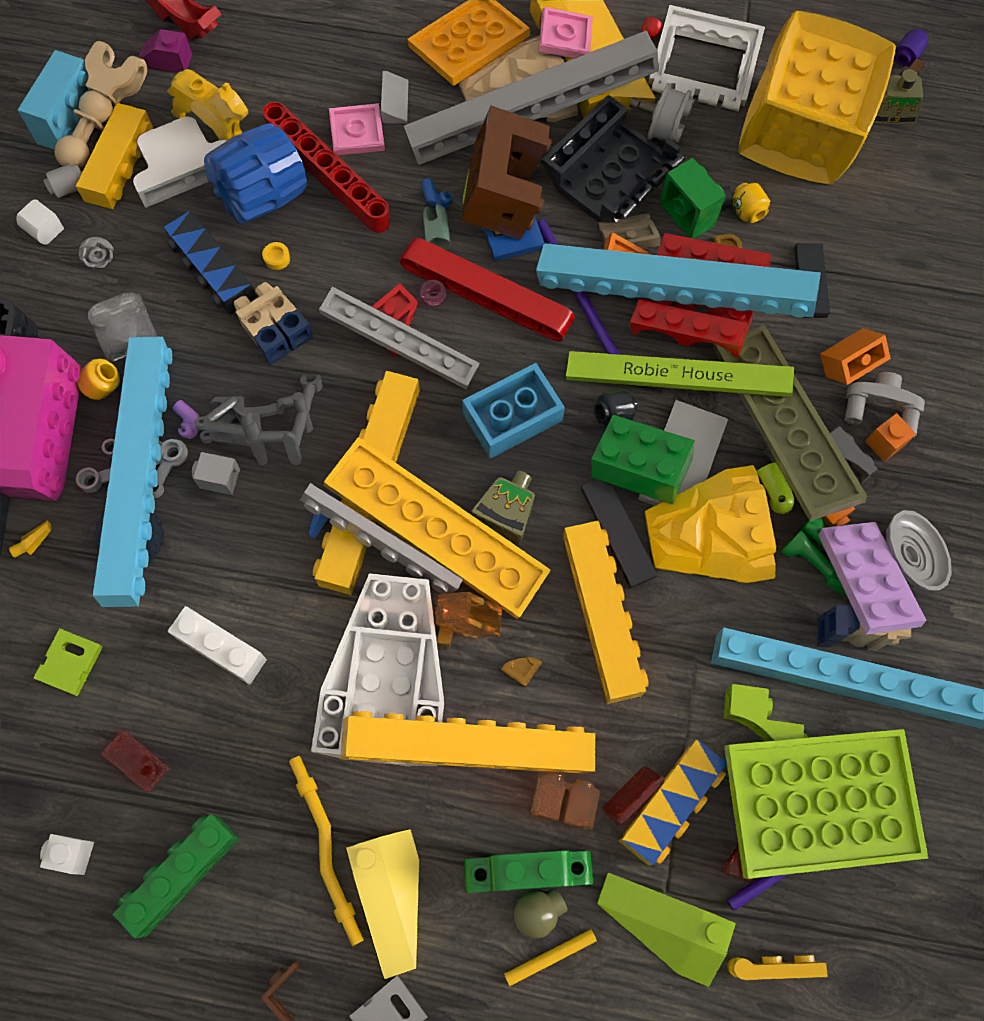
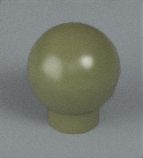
M556 888L546 893L540 891L529 892L518 899L514 907V922L519 931L525 936L534 939L543 938L555 928L558 917L567 912V907Z

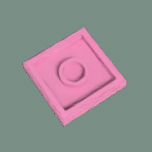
M544 7L538 51L570 58H577L590 53L593 16Z
M379 103L329 108L333 151L337 156L385 151Z

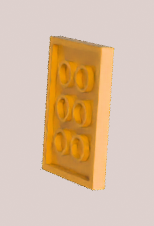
M468 0L409 37L407 41L409 48L454 86L530 36V28L496 0Z

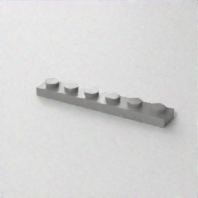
M334 287L331 288L319 309V313L464 389H467L480 363Z
M310 483L302 495L300 501L305 503L304 507L308 511L316 515L321 513L330 519L329 522L337 529L350 531L356 535L355 539L361 544L368 547L372 545L381 551L380 554L385 559L394 563L398 561L406 566V571L417 578L423 577L429 580L431 587L443 594H451L459 588L463 581L462 578L313 484Z

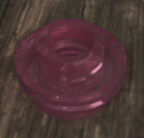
M429 280L420 289V298L428 306L441 305L447 297L445 286L438 280ZM430 293L438 294L436 296H429Z

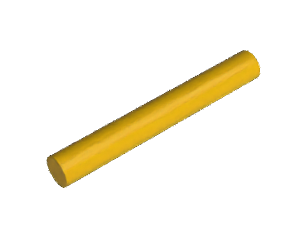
M590 929L504 973L509 986L597 941L593 931Z

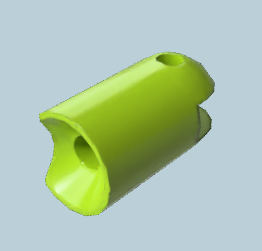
M776 462L757 470L759 480L770 498L769 504L771 509L778 514H785L791 511L794 506V496Z

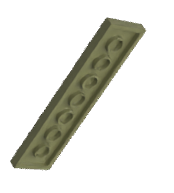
M765 325L748 330L739 358L733 357L727 349L714 344L713 349L721 362L789 366ZM795 375L791 397L738 393L809 521L866 502L867 495Z

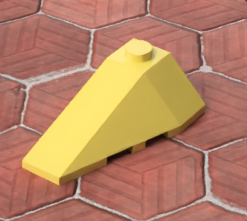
M411 829L346 848L384 979L416 969L419 857Z

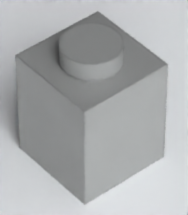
M201 452L199 461H195L192 467V477L200 489L233 495L240 472L236 460Z

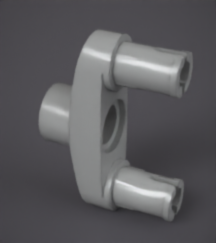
M881 372L877 374L875 383L857 382L848 385L846 394L848 404L844 421L853 425L860 424L865 403L900 411L902 419L917 435L919 417L923 414L925 401L920 396L901 389L902 377L892 372Z

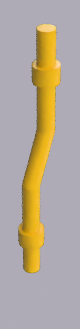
M297 756L291 759L289 763L298 781V784H296L301 797H305L318 827L320 873L336 908L333 911L338 923L342 922L351 945L355 946L364 941L354 919L356 913L352 903H347L333 870L331 825L316 793L318 787L314 778L309 777L301 757Z

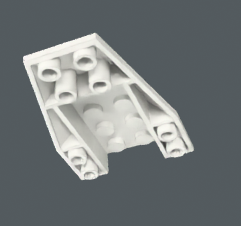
M369 573L321 687L311 748L313 753L340 758L343 719L352 716L353 711L372 712V718H384V714L387 713L403 714L404 720L416 721V716L435 717V722H442L444 697L429 580ZM364 761L401 766H437L427 764Z

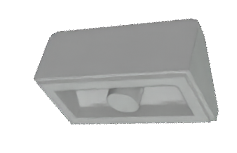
M382 71V123L407 124L409 80L388 71Z

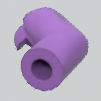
M179 400L173 406V411L183 419L181 423L182 428H178V432L183 438L192 439L199 433L194 421L200 416L183 400Z

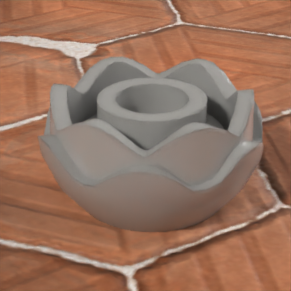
M90 237L84 240L79 247V258L88 267L104 268L111 262L114 249L106 239Z

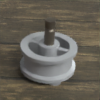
M667 83L656 105L632 97L629 104L630 108L652 115V123L647 139L651 141L654 137L666 141L669 138L673 142H679L685 125L681 124L683 116L688 117L694 103V99L690 98L692 91L688 90L686 93L672 89L671 84Z

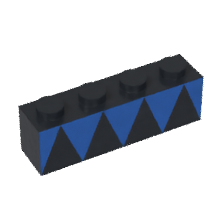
M191 210L164 227L168 236L165 241L174 254L176 252L181 254L180 260L189 272L194 270L197 274L195 276L197 282L203 290L208 288L211 291L210 297L219 309L224 307L228 314L231 315L237 311L234 305L235 300L241 296H246L251 302L256 298L252 284Z

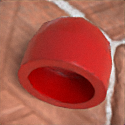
M647 17L642 25V32L647 31L651 40L656 39L662 31L663 24L657 18Z

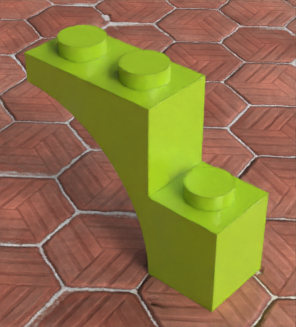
M731 684L726 688L724 719L732 720L748 727L764 742L808 738L807 734H804V725L767 720V716H771L773 707L772 698H768L769 689Z

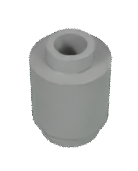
M68 164L46 172L47 179H44V183L50 195L56 194L60 198L78 191L76 184L82 172L78 164L73 166Z

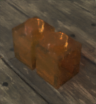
M470 592L438 595L436 625L455 631L468 638L500 637L502 607L489 601H484L483 598Z
M546 771L545 776H538L529 815L556 822L559 820L564 792L569 791L562 823L587 830L593 829L601 790L594 789V783L581 779H576L575 784L563 781V775Z

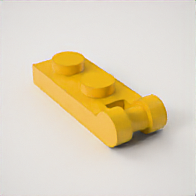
M794 955L795 962H782V956H762V963H751L747 959L733 957L727 963L730 975L743 980L828 977L826 963L815 961L814 955Z

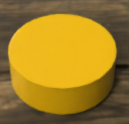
M273 242L263 249V260L268 268L280 270L289 264V250L283 243Z

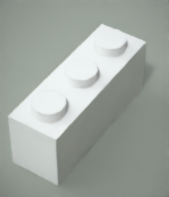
M187 606L184 607L168 630L177 640L249 685L267 661L261 652Z

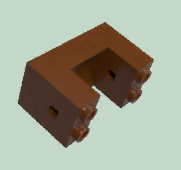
M490 105L474 141L461 221L521 240L526 230H531L535 214L539 215L543 208L544 199L541 198L542 186L508 175L507 173L529 180L532 173L539 170L543 153L547 154L551 146L552 139L548 138L550 126Z

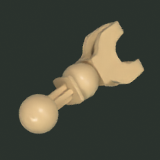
M102 41L94 43L85 59V67L89 75L85 86L90 91L85 92L80 97L78 103L79 110H73V113L80 120L73 134L60 138L54 148L55 157L60 165L70 164L73 166L78 164L81 169L87 164L90 152L86 143L94 128L103 131L104 127L102 124L109 120L113 111L112 104L116 105L123 98L132 96L140 90L147 75V65L143 59L130 56L122 66L114 69L112 64L115 56L109 44Z

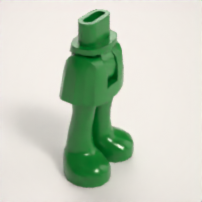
M823 519L808 520L798 530V533L784 545L780 553L787 558L797 555L806 558L826 578L825 585L848 598L831 561L809 540H814L825 550L818 536L821 529L825 528Z

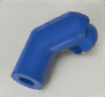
M430 178L421 181L422 191L427 204L436 207V204H440L445 209L450 207L453 197L449 192H436L434 182Z

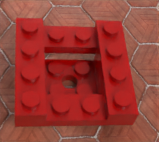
M667 233L664 234L656 254L659 256L770 267L771 264L770 253ZM649 298L638 300L630 321L632 334L637 335L638 332L643 330H655L673 337L679 345L688 347L696 342L713 343L727 349L736 358L740 356L755 312L752 310L738 311L734 308L708 307V311L700 313L694 311V309L698 306L706 305L675 302L674 306H671L672 301H654Z

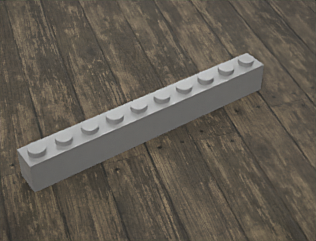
M643 31L404 125L417 163L420 165L474 144L490 105L535 120L658 72V51L648 32Z

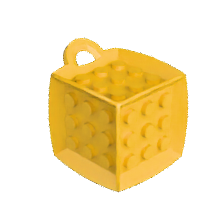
M794 11L784 24L774 43L766 69L751 101L740 137L739 154L790 176L829 185L834 183L855 160L877 116L888 85L894 60L895 44L873 32L842 20L810 12Z

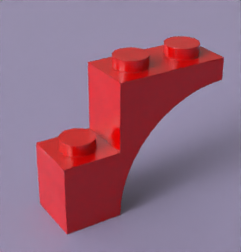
M145 0L162 21L169 16L189 40H192L195 36L199 39L203 38L218 25L215 20L221 15L215 5L206 7L193 0Z

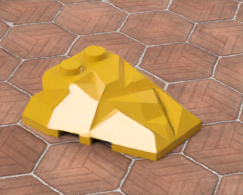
M754 465L723 470L678 494L673 505L661 502L644 512L655 569L685 574H698L709 576V578L734 580L739 583L775 579L776 564L773 553L776 552V543L765 488L759 482V476Z

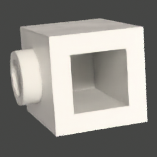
M50 834L49 840L45 841L41 849L40 859L42 862L40 867L69 874L84 875L94 842Z

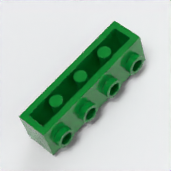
M210 814L208 817L204 815L199 818L191 827L193 832L185 841L182 839L177 841L168 850L167 855L169 857L160 866L156 864L145 873L142 878L144 880L142 885L136 891L131 889L118 901L117 904L120 907L112 915L134 938L146 937L240 839L219 816Z

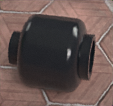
M616 389L602 393L594 405V413L597 420L606 427L613 415L633 421L637 411L636 399L625 389Z

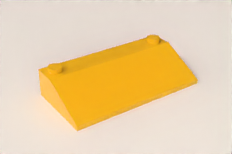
M531 0L530 13L539 30L541 28L544 7L593 16L590 52L624 39L603 0ZM563 56L566 62L575 59ZM643 77L581 101L577 105L585 118L608 95L628 110L633 109L629 107L632 97L649 103L655 102L656 98Z

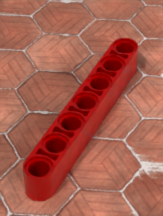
M270 102L264 106L263 116L265 123H272L275 127L278 126L284 131L295 146L303 166L371 231L382 233L390 227L388 204L375 190L280 102Z
M413 238L400 258V264L407 271L553 341H562L575 319L574 313L565 306L421 238Z

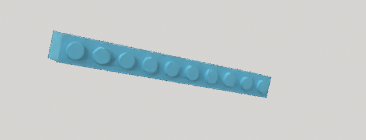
M554 244L543 245L536 269L540 286H545L549 289L562 288L571 289L575 292L588 291L597 292L601 295L614 294L623 295L627 298L640 297L649 298L654 301L666 300L681 304L692 303L712 308H734L738 311H761L766 314L778 313L798 318H813L821 272Z
M129 337L93 597L102 607L139 606L140 596H143L145 593V580L142 576L143 568L148 566L149 561L146 543L152 536L149 518L150 513H154L155 500L152 493L153 487H157L158 473L155 468L156 461L161 459L159 436L164 434L162 412H166L167 400L164 394L165 388H168L170 384V377L167 371L168 364H172V350L167 348L163 337Z
M724 627L716 635L711 664L984 729L983 689Z

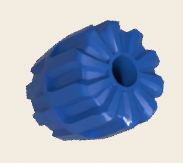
M272 123L263 124L242 132L210 151L204 157L206 176L208 181L214 185L213 191L215 196L224 202L225 211L229 215L233 214L235 220L239 223L249 222L279 209L300 195L307 186L305 169L295 146L284 131L278 126L275 127Z

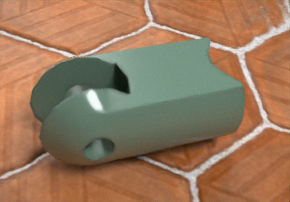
M436 204L438 218L433 219L429 207H426L423 212L425 241L447 250L451 242L446 209L442 205Z

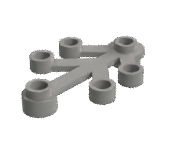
M107 439L102 444V451L109 458H112L113 451L108 452V448L114 445L115 439ZM169 439L165 442L159 441L161 459L156 461V465H159L157 469V485L159 487L157 491L152 493L154 498H158L164 493V486L162 484L172 467L180 466L188 457V449L180 440ZM178 451L175 457H170L171 452ZM90 467L83 468L76 475V483L84 492L93 493L99 490L103 483L109 482L111 468L100 472ZM95 479L92 485L87 486L89 480Z

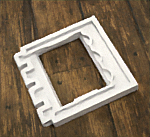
M669 5L657 49L659 71L650 74L648 84L652 85L651 91L662 94L666 84L670 83L672 89L680 92L692 91L691 99H693L694 95H698L697 102L717 106L719 100L723 101L721 108L739 111L740 106L745 107L765 27ZM674 35L745 50L737 77L739 80L736 90L665 74L666 63L670 59L675 40Z

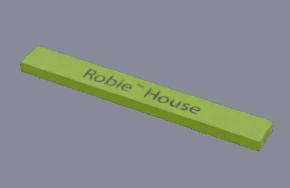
M569 351L566 379L571 381L786 397L792 396L794 367L574 351Z

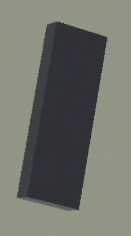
M796 243L794 247L796 270L821 272L813 318H828L830 307L823 243Z

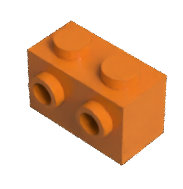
M864 328L820 353L825 376L846 385L891 359L885 334Z

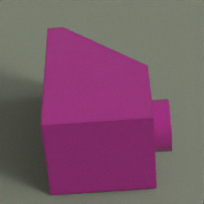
M160 29L143 43L138 58L143 59L149 69L179 73L188 69L192 53L185 33Z

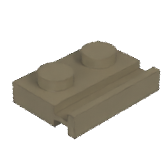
M649 213L619 219L616 223H599V233L602 234L604 245L607 236L612 232L642 249L660 245L661 237L653 220H650Z

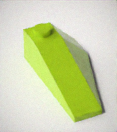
M607 873L597 904L632 933L674 972L707 987L710 986L726 957L736 923L611 873Z

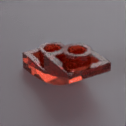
M124 729L115 736L101 753V755L123 771L125 776L147 793L154 788L170 768Z

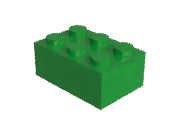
M613 415L591 459L592 478L673 505L693 460L695 440Z

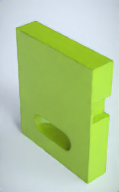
M59 628L45 655L47 659L44 665L40 664L34 679L78 696L103 646ZM73 644L83 648L84 654L81 656L66 651V646Z

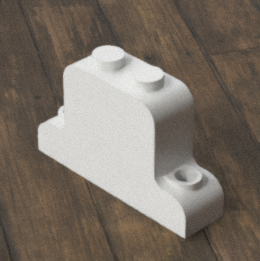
M183 117L141 134L137 143L148 168L138 173L134 177L133 183L145 208L209 182L205 172L204 157L207 153L225 143L226 140L208 143L196 120L192 117Z

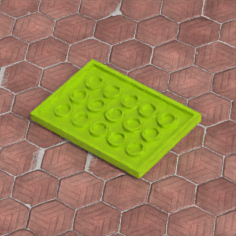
M904 729L724 746L743 878L751 879L928 859Z

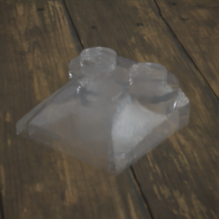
M128 292L93 305L88 312V319L94 328L104 356L109 362L127 356L129 337H158L140 294Z

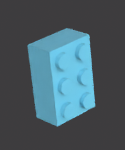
M55 50L20 105L18 112L37 144L54 149L60 138L73 134L80 120L73 113V110H79L78 103L80 97L85 92L90 91L85 86L89 75L83 59Z

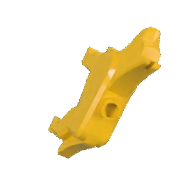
M185 69L183 72L180 71L173 77L171 87L167 90L171 96H174L172 99L173 116L180 119L186 117V113L192 111L212 128L219 140L228 141L242 133L239 123L249 112L238 94L231 89L229 83H224L221 88H217L189 69Z

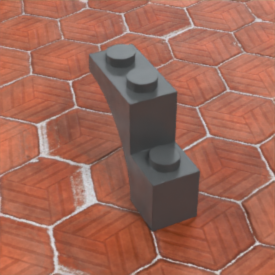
M840 426L830 433L861 485L877 470L872 458L863 453L855 444L854 438ZM767 446L763 453L772 463H775L776 460Z

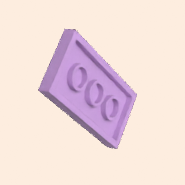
M876 522L821 529L818 536L866 635L922 627L926 622V618Z

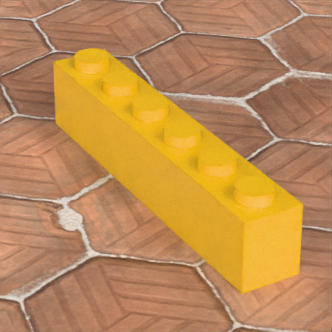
M599 521L567 527L564 529L563 541L606 702L611 704L640 697L646 692L645 687L649 685L645 669H640L637 660L640 657V649L637 641L632 640L629 629H632V621L629 612H624L621 601H624V592L621 584H616L614 573L617 572L614 557L608 556L606 546H609L607 532L605 529H601Z

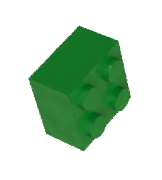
M691 158L667 173L659 205L688 238L694 239L715 226L726 195L722 187L709 177L705 168L699 165L694 158Z

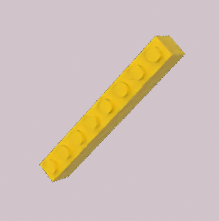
M386 371L384 379H379L376 386L375 395L377 399L375 405L370 404L367 428L362 429L359 435L360 439L395 463L420 391L418 379ZM344 499L341 500V503H343L344 505L348 506L352 510L356 511L360 515L364 516L365 518L376 524V521L362 513L360 510L349 504L347 501H345ZM332 526L331 532H326L323 539L322 549L325 550L322 558L316 560L313 568V576H315L319 587L348 595L353 593L368 546L358 542L355 539L356 535L350 531H342Z
M353 711L352 716L343 719L340 759L586 774L595 772V733H584V727H566V731H556L555 725L548 724L537 725V729H527L526 723L510 722L507 723V727L496 726V721L478 720L477 725L466 724V719L447 718V723L435 722V717L416 716V721L404 720L403 714L396 713L384 714V718H372V712Z

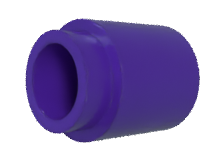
M913 29L907 32L895 48L894 60L903 67L906 65L910 67L927 47V34L921 29Z

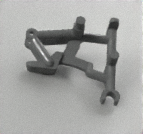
M303 375L300 378L303 393H294L293 396L280 398L277 400V403L266 406L247 407L242 396L213 398L210 403L213 410L206 416L198 417L194 421L198 430H204L200 433L201 441L203 443L216 441L249 446L259 465L268 463L267 450L264 443H284L290 463L299 465L302 461L299 446L303 432L310 433L313 431L309 411L314 393L319 392L323 388L321 376L316 375L314 381L308 382L307 376ZM285 408H296L297 414L292 431L261 430V417L275 414L282 415L286 411ZM227 412V414L224 415L221 419H219L218 421H215V420H217L219 417H221L224 413ZM237 418L242 425L231 424V422Z

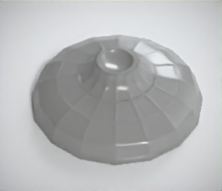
M903 510L894 515L886 530V543L904 578L911 585L921 590L939 591L947 586L952 575L951 558L946 543L938 530L925 517L915 511Z

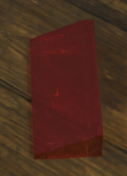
M642 767L602 807L603 812L616 825H622L665 782V779L648 767Z

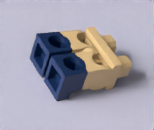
M264 282L257 286L255 290L258 296L257 299L250 302L246 296H241L234 301V305L242 327L263 353L269 365H272L290 353L288 344L295 350L314 337L310 324L288 298L282 294L279 287L273 288L267 282Z
M836 604L817 618V647L829 648L838 643V641H844L856 647L867 645V650L877 651L886 645L895 646L899 644L900 639L911 637V628L866 635L852 606Z

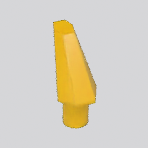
M47 520L22 536L21 542L9 547L12 556L16 558L26 552L32 555L52 529L51 523Z

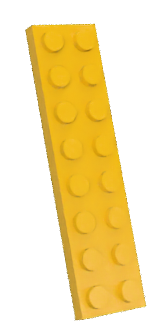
M359 437L324 481L323 486L422 554L462 578V582L516 619L520 618L551 571Z

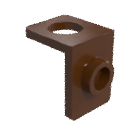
M299 961L293 963L287 971L283 967L280 968L267 982L271 987L261 997L280 1021H295L274 994L302 965Z

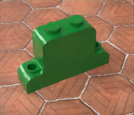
M553 851L464 859L466 893L593 884L591 851ZM574 862H579L583 866V871L580 875H575L571 871V866ZM479 868L487 872V878L482 882L477 881L474 876L475 871Z

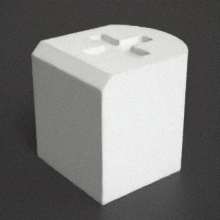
M32 200L17 214L18 226L42 244H49L64 230L56 214L38 200Z

